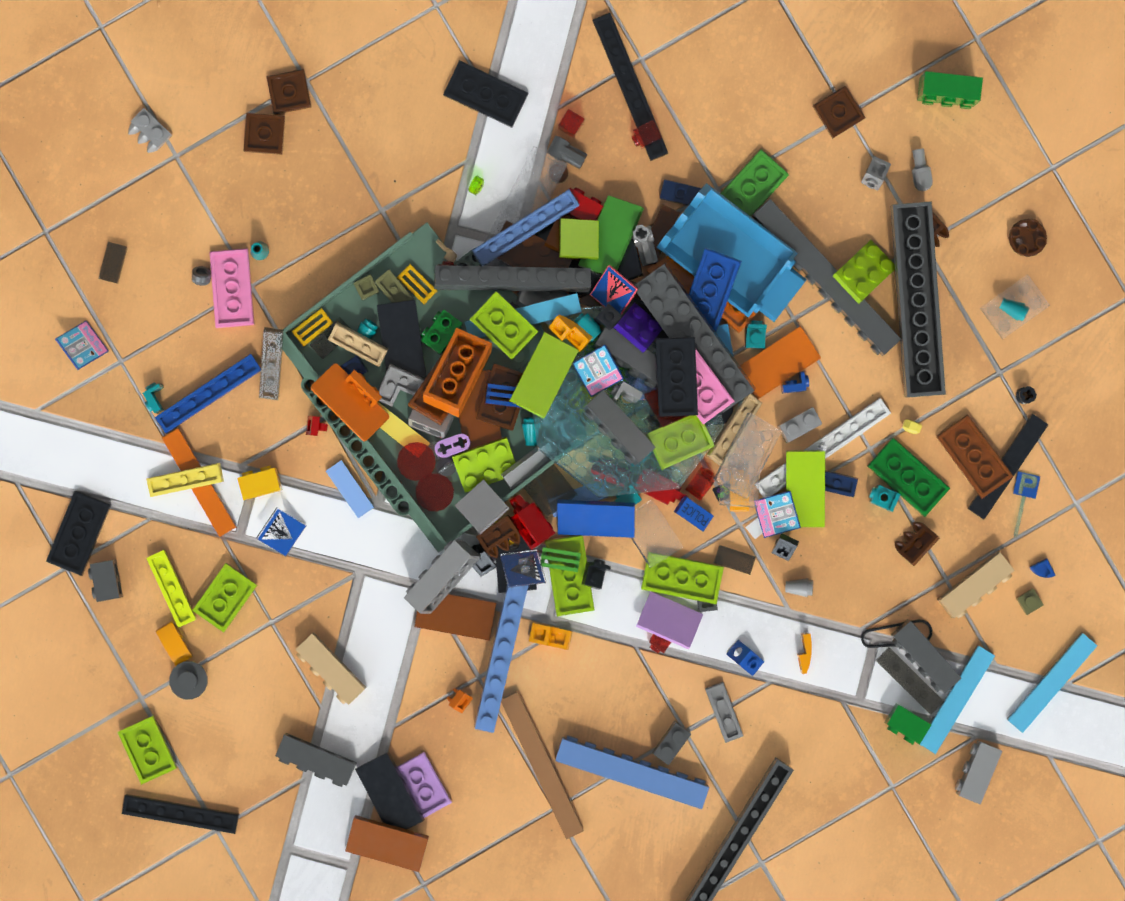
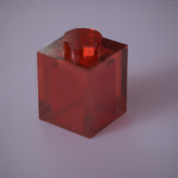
M568 109L560 121L558 129L575 139L585 123V119Z

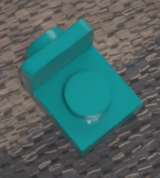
M751 321V324L746 325L745 348L765 349L767 325L763 324V321Z

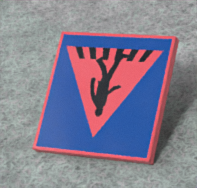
M608 265L590 295L604 307L609 303L622 315L638 291V288L615 268Z

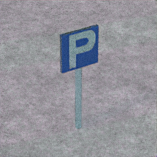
M1017 472L1013 494L1022 496L1014 537L1018 536L1026 497L1036 499L1040 476Z

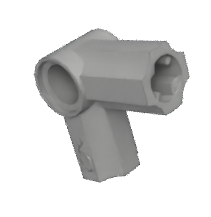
M643 224L636 226L635 231H633L635 246L638 247L642 266L657 263L658 258L650 225L646 227Z

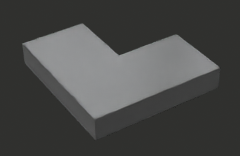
M390 364L378 389L382 396L379 401L392 407L400 390L414 396L425 378Z

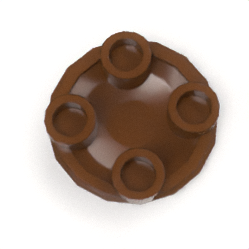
M1036 219L1020 220L1010 230V246L1020 256H1035L1047 244L1046 230Z

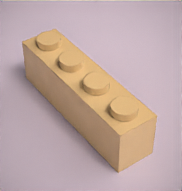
M996 552L937 600L951 618L955 619L957 617L959 619L967 613L966 609L971 605L974 607L982 601L981 597L983 595L993 593L997 589V584L1001 581L1003 583L1008 581L1012 577L1011 573L1015 570L1000 552Z
M312 633L295 649L298 652L296 654L302 662L307 661L311 665L309 669L316 676L320 675L324 679L323 684L329 690L333 689L338 694L336 697L342 704L347 703L349 705L367 688L315 633Z

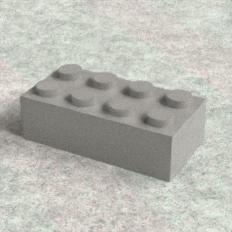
M450 541L444 547V553L441 556H436L431 562L432 566L419 575L418 578L420 580L406 590L407 594L404 599L420 614H431L481 558L465 541Z

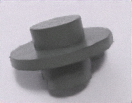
M185 661L178 664L172 670L169 677V685L177 697L185 700L194 699L206 690L208 676L200 664L193 661Z

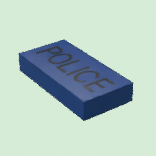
M686 496L682 498L674 510L676 514L703 532L714 517Z

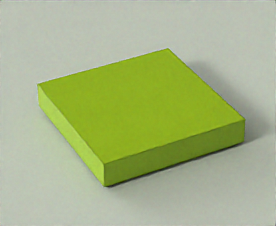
M561 218L559 257L598 260L599 221Z

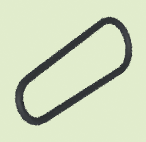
M918 619L911 621L912 623L923 622L929 627L930 634L927 638L929 641L932 636L931 625L925 620ZM903 623L865 630L861 635L862 644L867 648L895 646L894 643L868 645L864 642V636L868 632L901 626Z

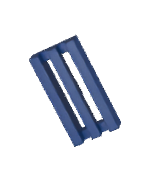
M487 384L485 403L522 408L513 402L490 399V396L511 398L512 394L491 392V389L514 391L516 387Z

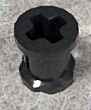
M1029 386L1020 388L1016 392V399L1021 404H1029L1035 401L1037 396L1035 389ZM1027 392L1030 398L1025 399V396L1022 394Z

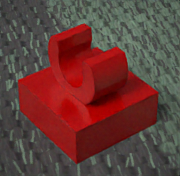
M308 416L306 435L318 436V431L327 432L328 424L319 423L320 417Z

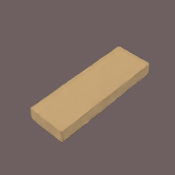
M339 322L335 324L328 338L329 341L380 367L388 351V348Z

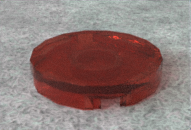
M415 442L402 448L397 458V464L403 476L407 479L418 481L432 474L436 465V458L432 449L426 444Z
M431 473L419 480L416 486V498L424 509L438 512L451 504L454 498V488L447 477Z

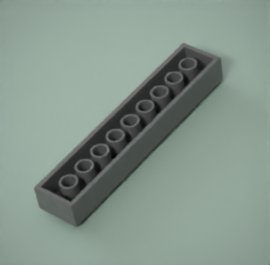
M932 201L894 204L890 206L904 397L946 395Z

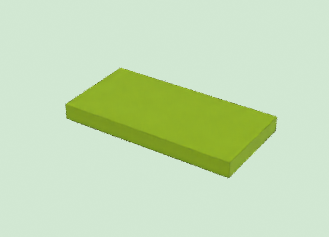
M544 332L509 401L544 419L579 350Z
M825 450L786 451V492L791 491L801 527H825Z
M578 535L546 540V548L581 553L578 572L549 568L557 617L595 611L591 587L581 585L587 562L583 536ZM547 552V556L576 560V556ZM548 560L549 564L575 568V564Z
M648 552L641 589L717 604L724 567Z

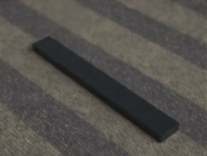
M611 13L593 19L595 29L650 161L667 155L668 151Z

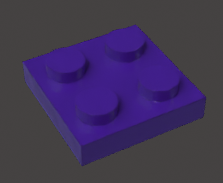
M635 302L614 327L642 353L646 351L662 331L660 324Z

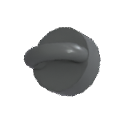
M198 266L192 270L193 283L200 286L210 283V269Z
M442 458L437 463V471L442 476H451L456 470L451 458Z

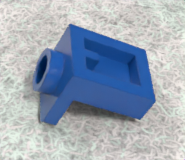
M804 371L799 372L800 383L798 384L797 380L785 381L786 385L781 386L782 394L806 391V387H809L808 375H805Z

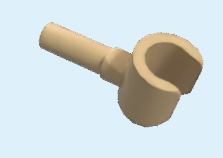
M437 239L436 243L446 252L444 259L454 263L457 254L446 247L440 239Z

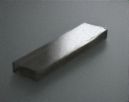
M267 327L263 330L259 398L279 399L284 330Z
M890 647L875 660L930 715L944 702Z

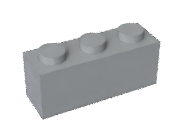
M977 741L971 747V758L969 762H965L962 770L964 775L962 780L959 779L957 781L955 790H957V795L981 805L1002 750Z

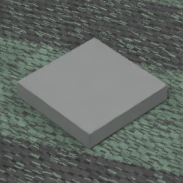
M484 480L455 505L480 535L510 509Z

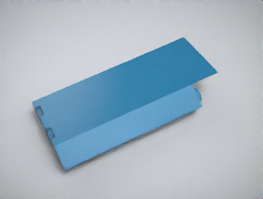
M707 183L697 193L690 205L684 210L657 246L658 249L694 276L705 248L741 260L742 263L728 302L747 317L752 312L757 313L760 311L775 322L807 280L792 268L796 263L794 258L798 254L794 249Z

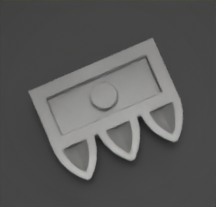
M145 108L131 120L132 123L128 129L129 135L140 132L138 144L146 143L150 140L147 146L148 153L160 149L172 136Z

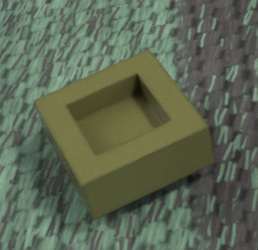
M371 274L353 283L362 301L379 293Z
M1030 589L1016 598L1026 615L1043 606L1034 589Z

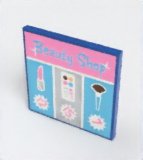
M87 321L55 339L77 370L109 352Z
M606 344L572 363L591 397L624 379Z
M791 491L754 501L764 538L801 528Z

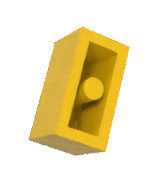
M270 465L260 468L261 472L254 474L252 470L241 473L242 477L237 479L243 500L282 491L277 468H272Z

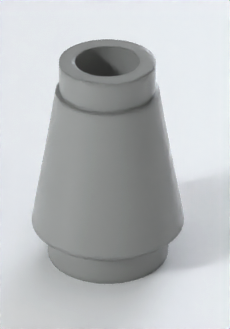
M806 578L786 581L785 592L804 597L813 596V580Z

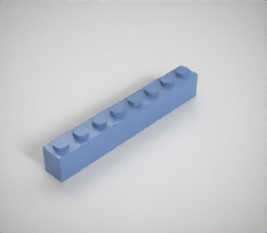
M507 584L474 724L475 729L494 733L528 585L509 587V584Z
M568 735L567 738L562 737L555 761L699 809L703 808L709 790L705 780L699 778L691 780L687 778V774L681 772L673 774L666 767L658 766V768H655L648 761L640 760V762L632 760V756L626 754L618 756L614 754V750L608 748L600 750L593 743L585 742V744L578 742L577 738Z

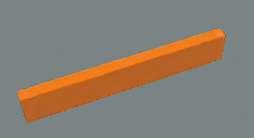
M179 428L162 437L181 471L201 467ZM212 484L192 488L193 493L219 537L237 528Z

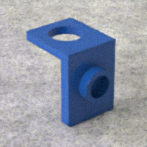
M739 640L736 641L726 654L751 676L764 663L758 655ZM741 647V654L739 656H734L735 650Z

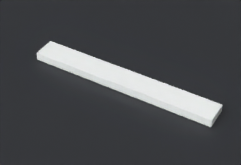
M879 398L803 451L825 450L826 459L890 415L891 412L883 400ZM786 463L754 484L763 498L772 496L786 486Z

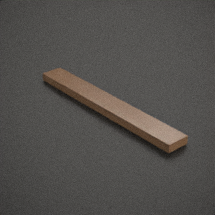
M516 692L503 698L501 703L566 840L583 832L580 821L519 693Z

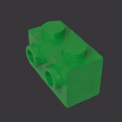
M445 310L442 312L438 311L432 319L434 323L431 328L426 327L421 334V337H423L421 341L439 355H442L447 348L456 328L460 329L463 326L461 321Z
M897 703L884 722L889 725L887 727L889 731L896 735L898 732L905 735L903 739L912 745L915 742L920 745L931 727L930 723Z

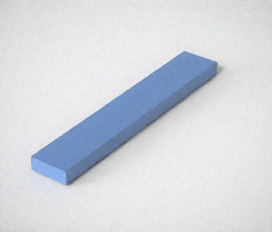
M570 189L479 245L472 252L480 265L485 266L579 207V203Z

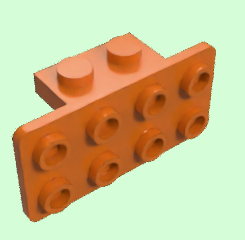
M335 363L311 385V390L362 441H367L389 419V414L378 404V401L382 398L379 391L371 386L361 373L355 370L348 375Z

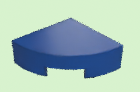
M1047 558L1029 567L1037 576L1044 578L1056 576Z

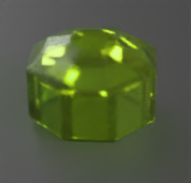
M475 176L468 191L478 195L484 186V179Z

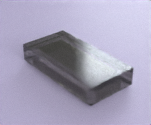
M108 242L98 279L118 284L128 247Z
M719 545L713 563L750 575L756 557Z

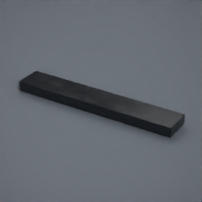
M1031 414L1001 459L1013 476L1048 427L1047 423L1034 414ZM1012 478L983 499L977 494L968 510L984 520Z
M128 794L124 797L122 814L232 834H236L239 814Z

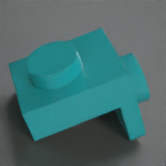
M152 383L145 388L147 391L142 393L147 400L144 402L147 409L156 414L164 410L154 394L164 388L162 384L156 385V383Z

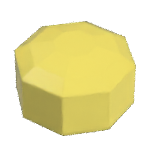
M906 419L902 428L911 434H918L921 431L922 424Z

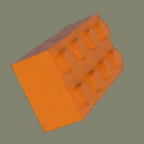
M456 328L423 393V402L459 417L492 352V343Z

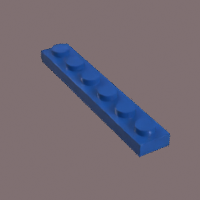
M250 354L157 415L155 419L167 434L262 371L253 355Z

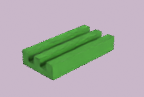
M543 547L540 566L578 572L581 553ZM546 552L576 556V560L547 556ZM547 559L575 564V568L544 562Z

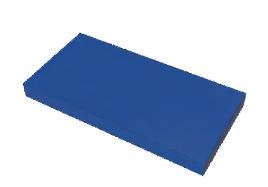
M705 248L689 296L715 332H717L742 261Z
M558 499V535L635 537V503Z

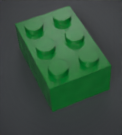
M925 71L919 78L917 101H922L924 105L941 103L942 107L960 105L961 109H971L981 101L983 77Z

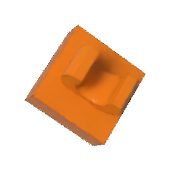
M454 688L453 691L456 692V695L453 699L449 696L447 697V700L450 702L448 705L454 710L463 713L473 697L462 690Z

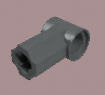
M559 136L554 137L546 152L551 157L560 161L563 160L578 169L581 168L587 157L586 153L571 146L568 141Z

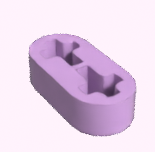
M458 434L437 442L434 448L435 453L441 458H447L468 450L471 441L467 435ZM460 437L463 440H467L464 448L460 445L454 447V444L459 442ZM441 444L452 446V448L446 450L447 454L438 451L441 448Z

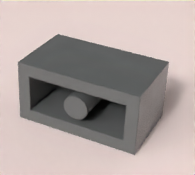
M116 560L90 564L88 575L90 580H93V598L100 602L123 597Z
M674 721L652 753L669 765L691 736V732Z

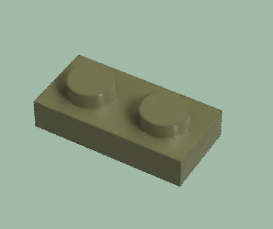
M390 269L374 281L391 303L414 300Z

